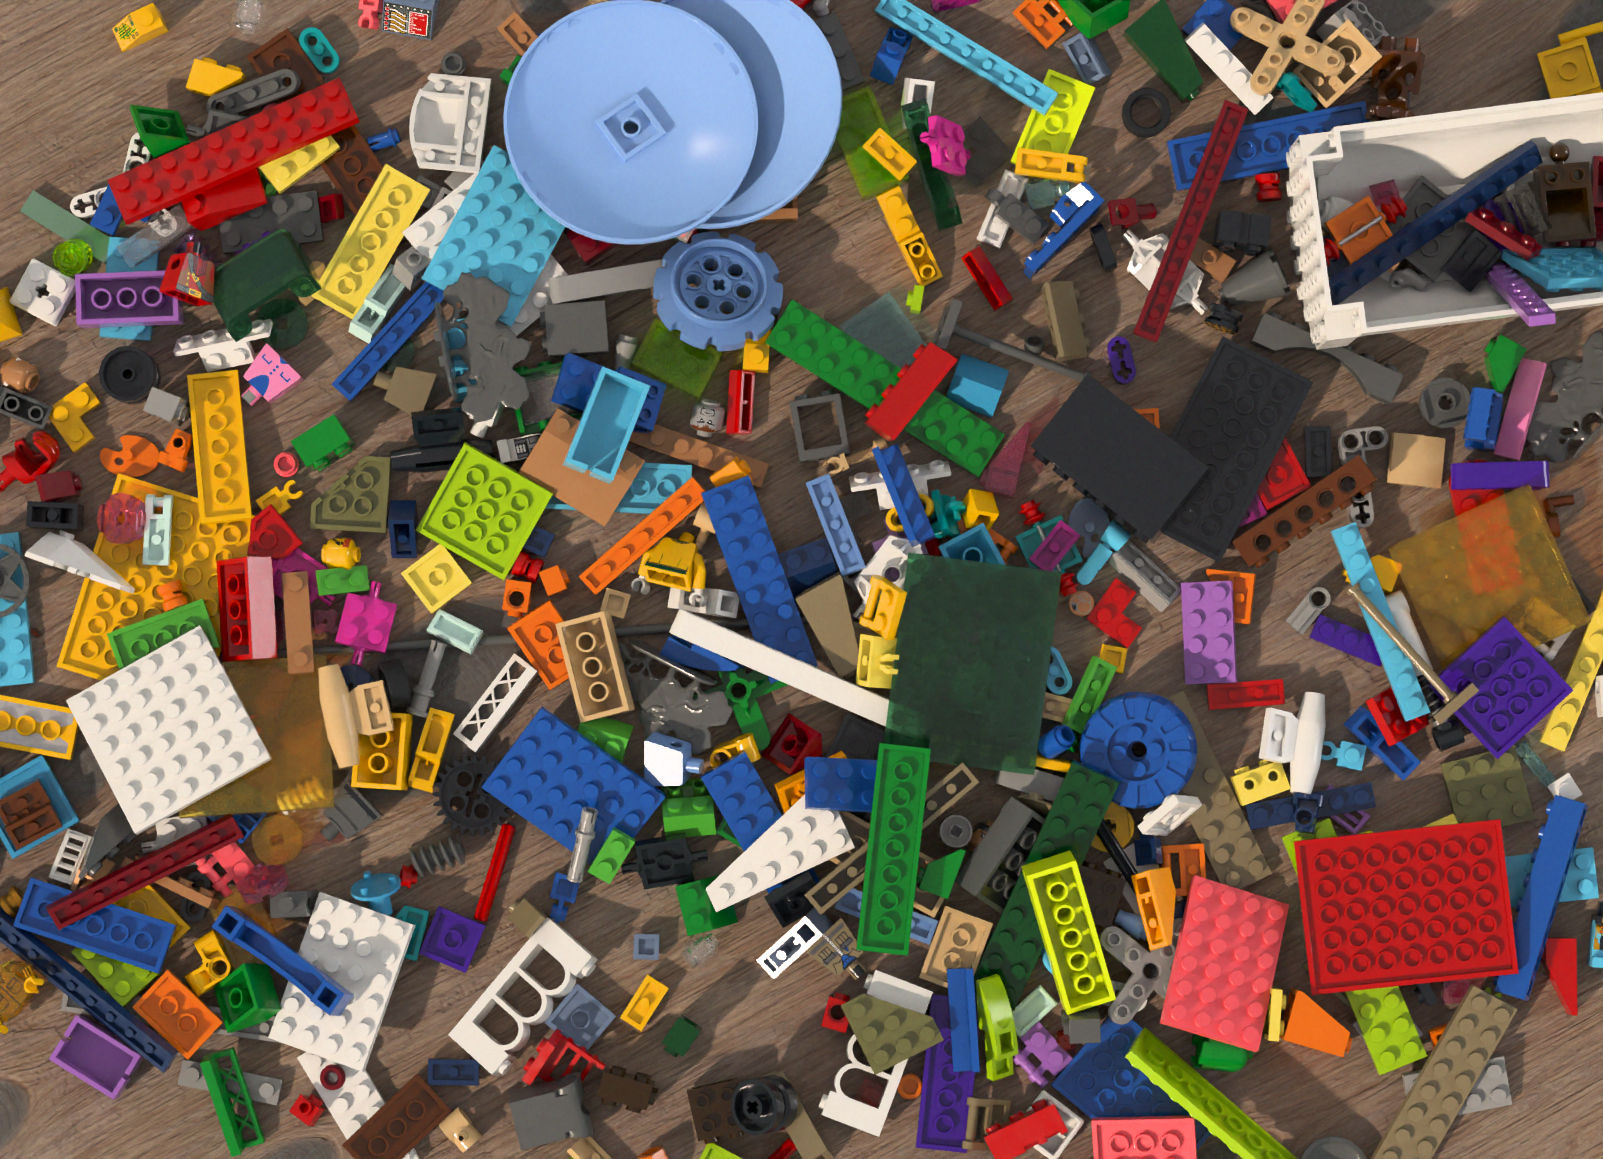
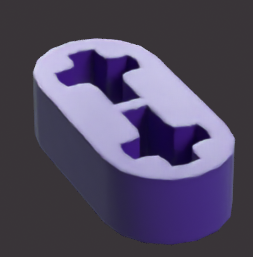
M1114 337L1107 345L1111 372L1117 383L1126 385L1136 375L1131 347L1128 340L1124 337ZM1115 342L1125 346L1121 353L1122 359H1119L1117 351H1112L1111 349L1115 346ZM1121 362H1124L1126 370L1131 371L1127 379L1117 374L1121 370Z

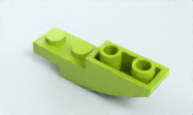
M998 974L976 980L978 1028L985 1031L987 1078L991 1081L1013 1075V1056L1018 1054L1013 1013L1005 987Z

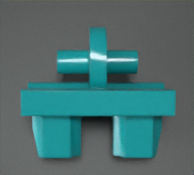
M937 489L932 491L934 512L930 518L937 517L938 520L931 524L935 537L940 539L947 535L952 538L959 536L960 531L957 522L961 520L960 515L966 511L965 503L957 501L955 496L941 495Z

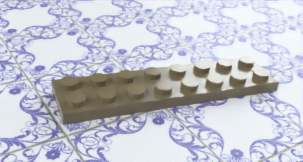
M1184 690L1167 697L1188 717L1197 739L1195 769L1186 786L1177 795L1198 797L1203 804L1188 819L1199 842L1204 843V852L1219 883L1242 889L1271 875L1272 872L1250 830L1247 820Z
M1471 983L1370 1159H1432L1518 1009L1515 1006Z

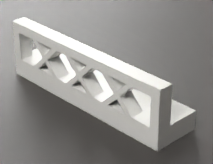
M514 653L453 735L467 744L474 752H478L536 677L538 671ZM517 661L526 670L518 679H511L509 669ZM507 673V680L501 681ZM508 683L509 692L504 699L495 700V687L498 684ZM491 694L492 700L486 701V699ZM493 703L494 712L488 719L480 720L479 708L483 704ZM476 714L477 720H476V721H470V720L473 718V716ZM477 723L478 733L472 741L461 734L468 724Z

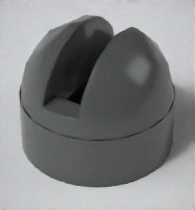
M1029 335L1025 338L1024 349L1036 355H1041L1044 350L1045 340L1038 335Z

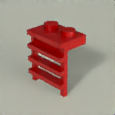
M556 1029L549 1039L545 1037L536 1048L539 1052L536 1059L531 1056L523 1069L527 1072L522 1081L531 1085L537 1076L545 1082L556 1081L550 1077V1074L568 1047L577 1054L561 1078L572 1071L581 1056L589 1061L581 1074L582 1082L593 1065L603 1070L606 1064L600 1061L597 1055H591L585 1051L586 1048L584 1046H578L572 1042L573 1039L571 1037L566 1038L560 1033L559 1029Z

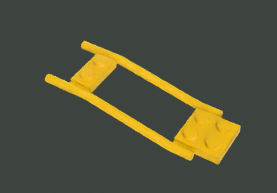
M1603 21L1558 34L1561 46L1537 53L1536 56L1550 99L1603 92L1588 42L1585 36L1603 32Z

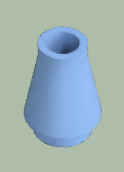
M1120 909L1114 923L1138 941L1139 939L1146 941L1147 936L1141 915L1125 912Z

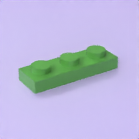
M1092 656L1061 725H1066L1072 731L1082 735L1088 719L1100 706L1117 669L1116 666L1099 657Z

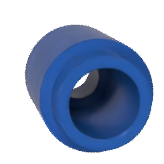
M1066 725L1056 726L1038 738V750L1041 755L1048 759H1053L1072 746V743L1075 741V735L1071 728Z

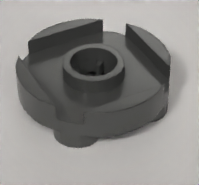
M1448 377L1438 378L1430 382L1422 390L1419 399L1420 412L1430 426L1441 429L1455 427L1467 417L1470 394L1467 388L1458 381H1455V379ZM1442 396H1446V400L1450 398L1452 402L1448 406V410H1443V407H1439L1438 402L1441 401Z

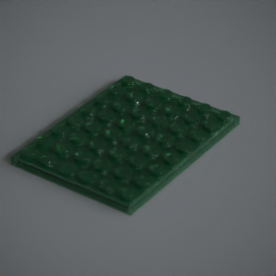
M908 552L904 591L907 592L899 621L895 654L899 655V660H894L893 666L894 669H898V673L892 674L883 743L931 749L930 762L959 765L963 762L968 767L1034 775L1061 572Z

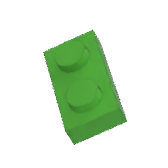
M367 565L353 566L349 570L334 568L316 571L318 596L370 590Z
M613 827L588 868V872L610 884L636 839Z

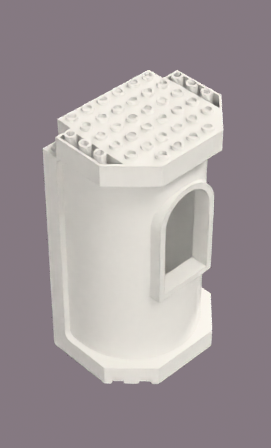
M1603 92L1336 126L1329 132L1299 135L1289 148V152H1286V161L1289 167V181L1286 182V189L1290 210L1286 212L1288 225H1292L1293 235H1290L1291 250L1296 251L1297 260H1293L1294 273L1299 275L1300 285H1297L1298 300L1303 302L1305 322L1309 323L1311 342L1315 344L1316 349L1347 346L1357 337L1519 316L1484 277L1470 293L1445 272H1442L1434 283L1422 274L1421 276L1427 279L1428 282L1420 291L1411 284L1401 286L1400 288H1393L1389 283L1391 273L1386 271L1338 305H1333L1329 287V279L1332 277H1328L1318 206L1322 200H1326L1330 196L1343 198L1355 204L1369 195L1377 210L1381 212V202L1389 204L1392 195L1396 199L1398 197L1403 199L1421 175L1450 196L1530 140L1537 145L1543 163L1539 166L1555 165V162L1550 159L1549 150L1552 145L1563 143L1568 146L1570 151L1569 158L1565 163L1589 161L1591 169L1593 156H1603ZM1532 170L1501 191L1503 201L1536 205L1533 233L1536 243L1543 248H1566L1555 247V242L1544 243L1534 194ZM1575 171L1573 174L1574 178L1579 180V173ZM1549 173V180L1556 178L1553 173ZM1603 241L1596 243V248L1603 251ZM1570 242V247H1580V242ZM1514 269L1553 311L1603 305V291L1592 288H1584V291H1572L1567 288L1561 289L1560 292H1549L1542 285L1534 283L1531 278L1523 276L1522 272Z

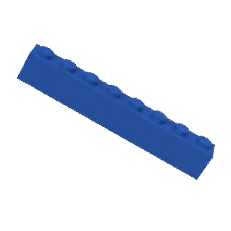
M1555 795L1554 800L1550 799L1546 808V814L1549 815L1546 824L1541 825L1538 838L1541 839L1539 849L1535 848L1533 851L1531 863L1534 865L1531 873H1527L1525 876L1523 887L1526 888L1524 897H1520L1517 902L1516 912H1519L1516 922H1513L1519 974L1494 976L1493 985L1496 986L1495 991L1525 1001L1529 1000L1588 809V805L1558 795Z

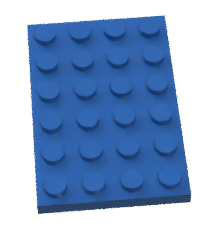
M543 706L531 719L481 787L572 852L577 836L575 835V830L579 827L582 808L593 807L597 809L598 815L594 826L596 833L594 839L591 840L587 863L590 865L613 827L634 838L666 796L665 793Z
M1107 1016L1100 1024L1101 1043H1085L1051 1083L1055 1089L1091 1119L1100 1117L1190 1115L1179 1103L1174 1102L1164 1090L1153 1084L1149 1077L1133 1067L1129 1060L1125 1058L1136 1036L1143 1029L1132 1019L1122 1025L1112 1022L1109 1016ZM1195 1119L1198 1150L1211 1133L1207 1127Z

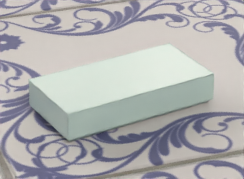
M441 609L437 611L427 628V633L469 654L473 653L484 634L483 630Z
M1041 985L1015 1007V1010H1012L1016 1034L1020 1038L1058 1004Z

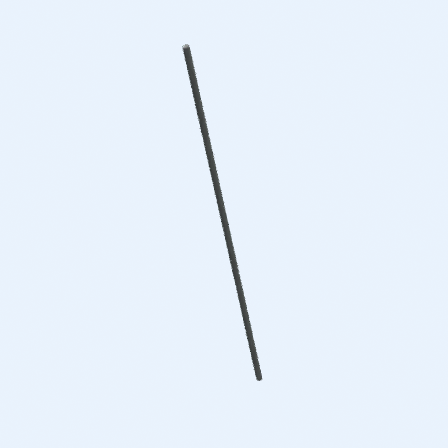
M930 606L903 607L900 618L931 616ZM851 611L853 621H859L853 616L855 611ZM800 614L802 623L809 624L805 615ZM746 618L709 620L727 629L750 628ZM673 623L617 626L614 629L617 637L670 633L669 631ZM511 634L483 635L477 646L515 644L517 642ZM438 638V639H434V640L441 641L440 643H442V642L446 643V644H447V647H446V648H455V646H453V645H451V644H449V643H447V642H445V641H443V640H441V639H439V638ZM432 639L388 642L386 652L429 649ZM346 645L313 647L314 657L354 654V650ZM277 649V658L274 659H287V649Z

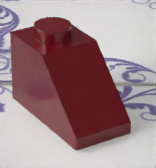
M67 470L35 476L40 498L43 502L59 503L81 497L82 482L80 476L75 475L73 471Z

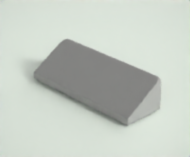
M1129 539L1107 560L1123 578L1160 612L1164 611L1181 593V588Z

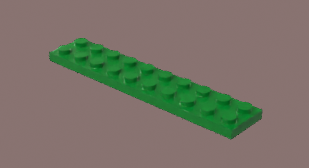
M792 299L764 342L868 409L874 403L879 405L884 398L881 396L884 389L890 383L894 386L899 379L897 373L901 369L900 367ZM936 390L930 394L903 429L904 432L976 477L980 476L1005 436L1004 433Z

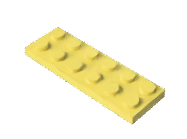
M385 164L312 291L311 296L353 319L364 304L366 296L382 275L404 236L402 232L410 226L430 189Z

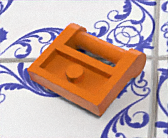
M1204 843L1161 846L1163 859L1161 868L1170 867L1171 874V853H1178L1180 888H1175L1176 896H1188L1191 878L1195 875L1206 878Z

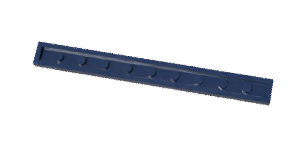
M1532 140L1528 141L1330 278L1329 287L1332 304L1338 305L1464 218L1469 212L1477 209L1543 163L1537 145Z
M0 908L1 943L161 1072L164 1073L170 1068L179 1051L31 932L14 927L15 919Z

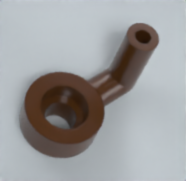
M1573 495L1544 499L1545 519L1541 520L1543 534H1547L1549 539L1560 538V523L1554 507L1574 505Z

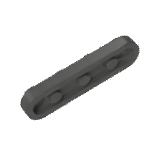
M291 69L278 70L212 95L207 101L206 110L208 113L210 108L220 110L219 105L223 103L225 106L223 111L235 114L246 112L294 94L300 87V77ZM287 78L291 79L290 86L286 85Z

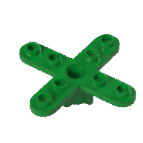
M744 667L734 671H718L723 684L706 690L703 693L724 692L728 700V706L733 708L742 733H752L758 750L765 749L769 745L771 737L756 698L785 687L788 684L781 681L770 683L767 675L758 671L746 674ZM735 684L745 685L747 691L742 698L733 696L732 687ZM698 694L694 695L692 698L694 700H697Z

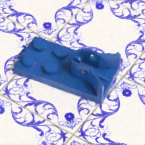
M1082 182L1061 196L1049 217L1062 230L1058 234L1053 231L1043 241V249L1040 252L1035 249L1025 259L1024 264L1026 267L1023 273L1031 279L1101 209L1105 200L1089 184ZM1064 203H1069L1070 206L1067 207L1064 205Z

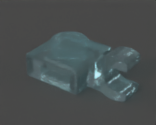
M1049 179L1024 184L1028 205L1031 210L1055 205L1053 197L1063 196L1070 191L1067 181L1051 185Z

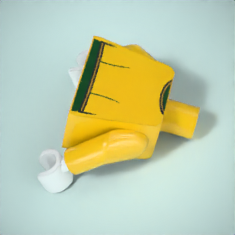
M683 532L678 540L665 537L658 545L647 550L643 554L638 570L640 576L632 581V589L637 592L642 584L641 594L646 595L650 591V584L648 582L691 592L692 588H695V592L689 597L690 604L695 606V599L701 597V607H705L707 599L702 594V589H705L706 568L703 556L699 554L698 547L694 543L695 537L688 532Z

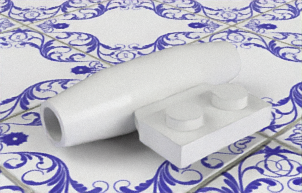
M1304 693L1297 718L1293 713L1275 708H1266L1259 758L1280 764L1290 762V792L1293 794L1295 792L1311 794L1320 768L1326 728L1325 695L1321 693Z

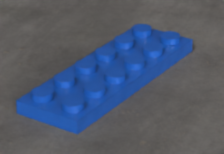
M745 751L700 776L744 852L782 816ZM810 868L766 890L770 894L772 890L782 887L796 876L803 875L808 871L816 884L820 880L814 869Z
M30 878L13 925L14 927L160 974L177 925L110 904L59 930L47 912L46 906L74 891Z

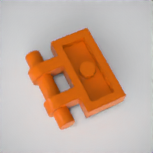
M1025 0L1012 13L1046 49L1051 47L1065 33L1066 30L1060 25L1061 22L1065 21L1070 27L1073 26L1057 0H1039L1038 2L1036 0ZM1048 4L1057 12L1054 18L1044 9Z

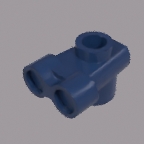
M1294 793L1292 804L1296 806L1294 813L1295 832L1314 834L1319 808H1323V795ZM1305 817H1310L1311 821L1308 824L1304 825L1302 822Z

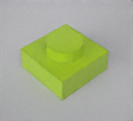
M914 285V290L908 291L906 306H911L910 313L920 314L924 286Z

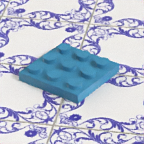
M44 755L35 758L0 778V798L39 778L63 826L17 850L6 832L5 824L0 817V838L12 859L21 856L81 821Z

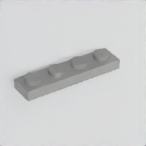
M183 1059L177 1085L209 1091L200 1062ZM222 1067L223 1069H225V1070H227V1071H230V1069H231V1068H227V1067ZM242 1071L252 1100L273 1105L279 1104L284 1079ZM229 1078L226 1087L237 1095L240 1091L239 1083Z

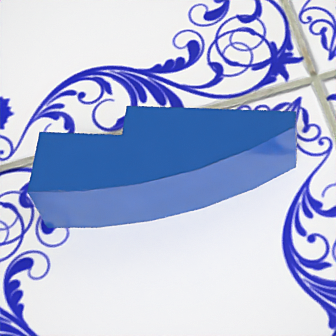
M675 635L668 637L660 652L662 656L674 662L702 670L734 671L744 667V665L694 643L692 644Z
M1360 706L1343 724L1403 781L1421 763L1401 741L1389 747L1372 713L1364 707Z

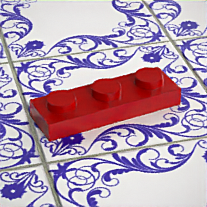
M1283 679L1206 685L1208 710L1285 704Z

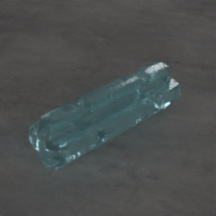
M1526 741L1521 742L1516 747L1518 755L1524 758L1523 761L1535 776H1539V781L1544 786L1550 785L1556 779L1553 773L1547 771L1548 767L1536 752L1531 751L1532 748Z

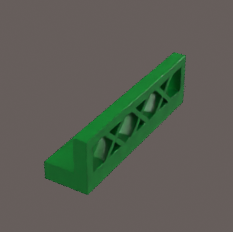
M231 1047L205 1054L200 1062V1066L231 1157L241 1155L245 1148L264 1143L265 1137L235 1048ZM230 1056L232 1062L230 1071L220 1067L217 1058ZM229 1078L239 1083L240 1091L237 1095L226 1087ZM236 1102L247 1107L248 1114L245 1118L235 1113L234 1106ZM244 1125L254 1129L257 1138L245 1141L242 1134Z

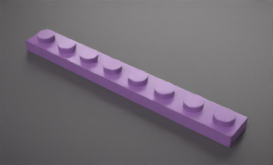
M1504 262L1493 264L1484 278L1529 327L1556 324L1555 312L1510 265Z

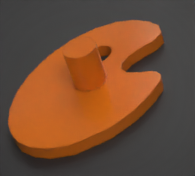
M121 436L120 441L123 449L120 452L109 448H103L100 452V460L103 466L116 475L119 473L132 478L144 476L152 472L159 464L156 461L159 455L158 448L149 440L139 436ZM117 458H122L123 464L117 465L115 463V460Z

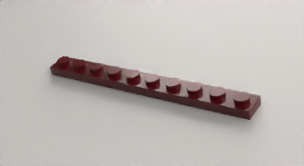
M1228 100L1223 102L1134 328L1133 334L1155 343L1158 341L1245 120L1248 108Z

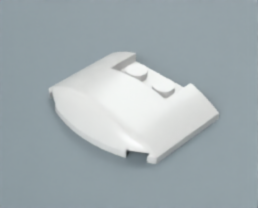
M431 73L427 77L430 81L422 89H419L410 115V143L417 159L416 162L419 168L479 173L483 160L487 116L490 106L491 79Z

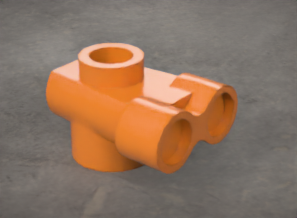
M176 428L164 452L160 451L156 461L185 472L189 463L186 461V458L192 449L193 435ZM178 438H181L183 445L177 448L175 442Z

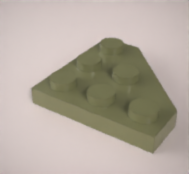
M363 457L348 473H345L331 488L311 503L310 529L387 534L391 457Z
M862 994L840 1005L874 1075L944 1040L933 1017L869 995Z

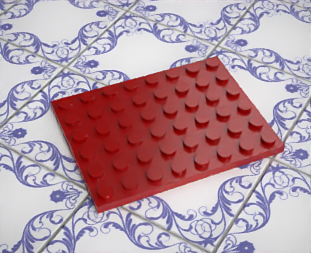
M1501 819L1294 841L1311 995L1519 974Z

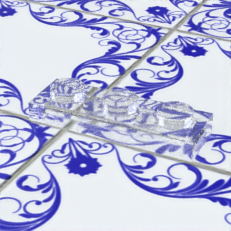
M177 205L116 248L128 266L133 269L194 227L187 222L184 211L180 205Z

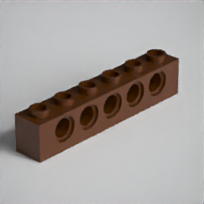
M1357 455L1232 541V543L1248 566L1251 568L1256 566L1258 569L1270 561L1269 555L1275 551L1280 554L1291 546L1289 542L1295 537H1298L1300 540L1311 533V526L1317 522L1322 525L1333 517L1331 514L1339 507L1341 510H1344L1354 503L1352 498L1360 493L1365 496L1376 488L1374 483L1378 480L1362 457ZM1351 477L1356 482L1355 488L1349 492L1344 491L1342 481L1345 478ZM1325 492H1332L1334 495V502L1330 506H1324L1321 503V496ZM1305 506H1309L1313 510L1312 518L1307 521L1300 518V510ZM1283 521H1289L1292 525V530L1288 535H1282L1279 532V525ZM1263 535H1267L1271 539V545L1265 550L1260 549L1258 546V539Z

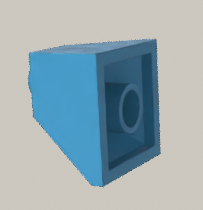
M984 523L938 546L961 593L1007 568Z

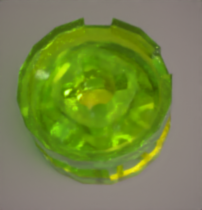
M72 238L62 242L53 252L54 266L61 271L60 273L66 276H74L86 271L93 261L91 247L81 239Z

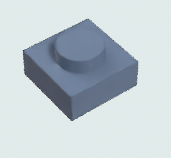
M634 933L633 959L659 960L660 934Z

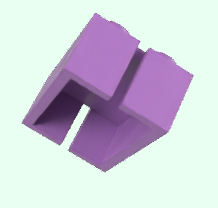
M78 1014L64 1033L66 1038L59 1041L49 1060L114 1100L120 1097L132 1078L129 1075L135 1073L144 1057L110 1030L86 1015Z

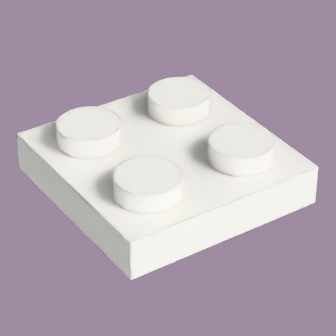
M1171 794L1164 798L1162 805L1158 809L1147 813L1143 817L1144 821L1137 827L1145 835L1167 836L1203 804L1198 797Z

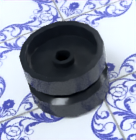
M131 346L117 347L110 351L102 360L99 369L100 383L105 392L119 402L129 405L142 404L147 401L151 388L158 389L161 380L160 369L155 360L141 349ZM132 371V377L130 379H127V374H131Z
M769 1075L744 1080L736 1087L732 1095L731 1109L733 1118L738 1127L747 1134L756 1136L784 1130L792 1124L797 1115L798 1102L796 1093L792 1085L781 1076Z

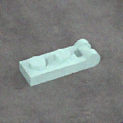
M155 494L146 495L143 565L170 566L173 495H164V497H156ZM155 507H163V514H154Z

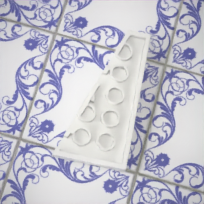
M804 795L706 888V891L715 911L718 912L855 848V844L839 811L805 809Z

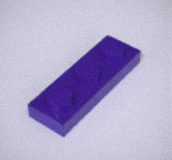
M1321 614L1317 616L1309 636L1310 639L1381 667L1382 662L1371 635Z

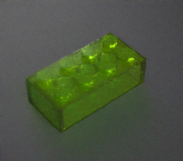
M870 85L842 97L840 125L836 135V142L862 202L897 184L902 186L909 182L908 174L899 181L863 149V145L879 128L892 138Z

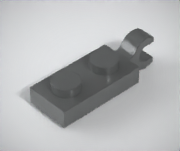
M994 188L993 190L990 189L985 195V198L997 207L994 215L1031 245L1038 241L1049 225L1011 193L1004 197L999 190Z

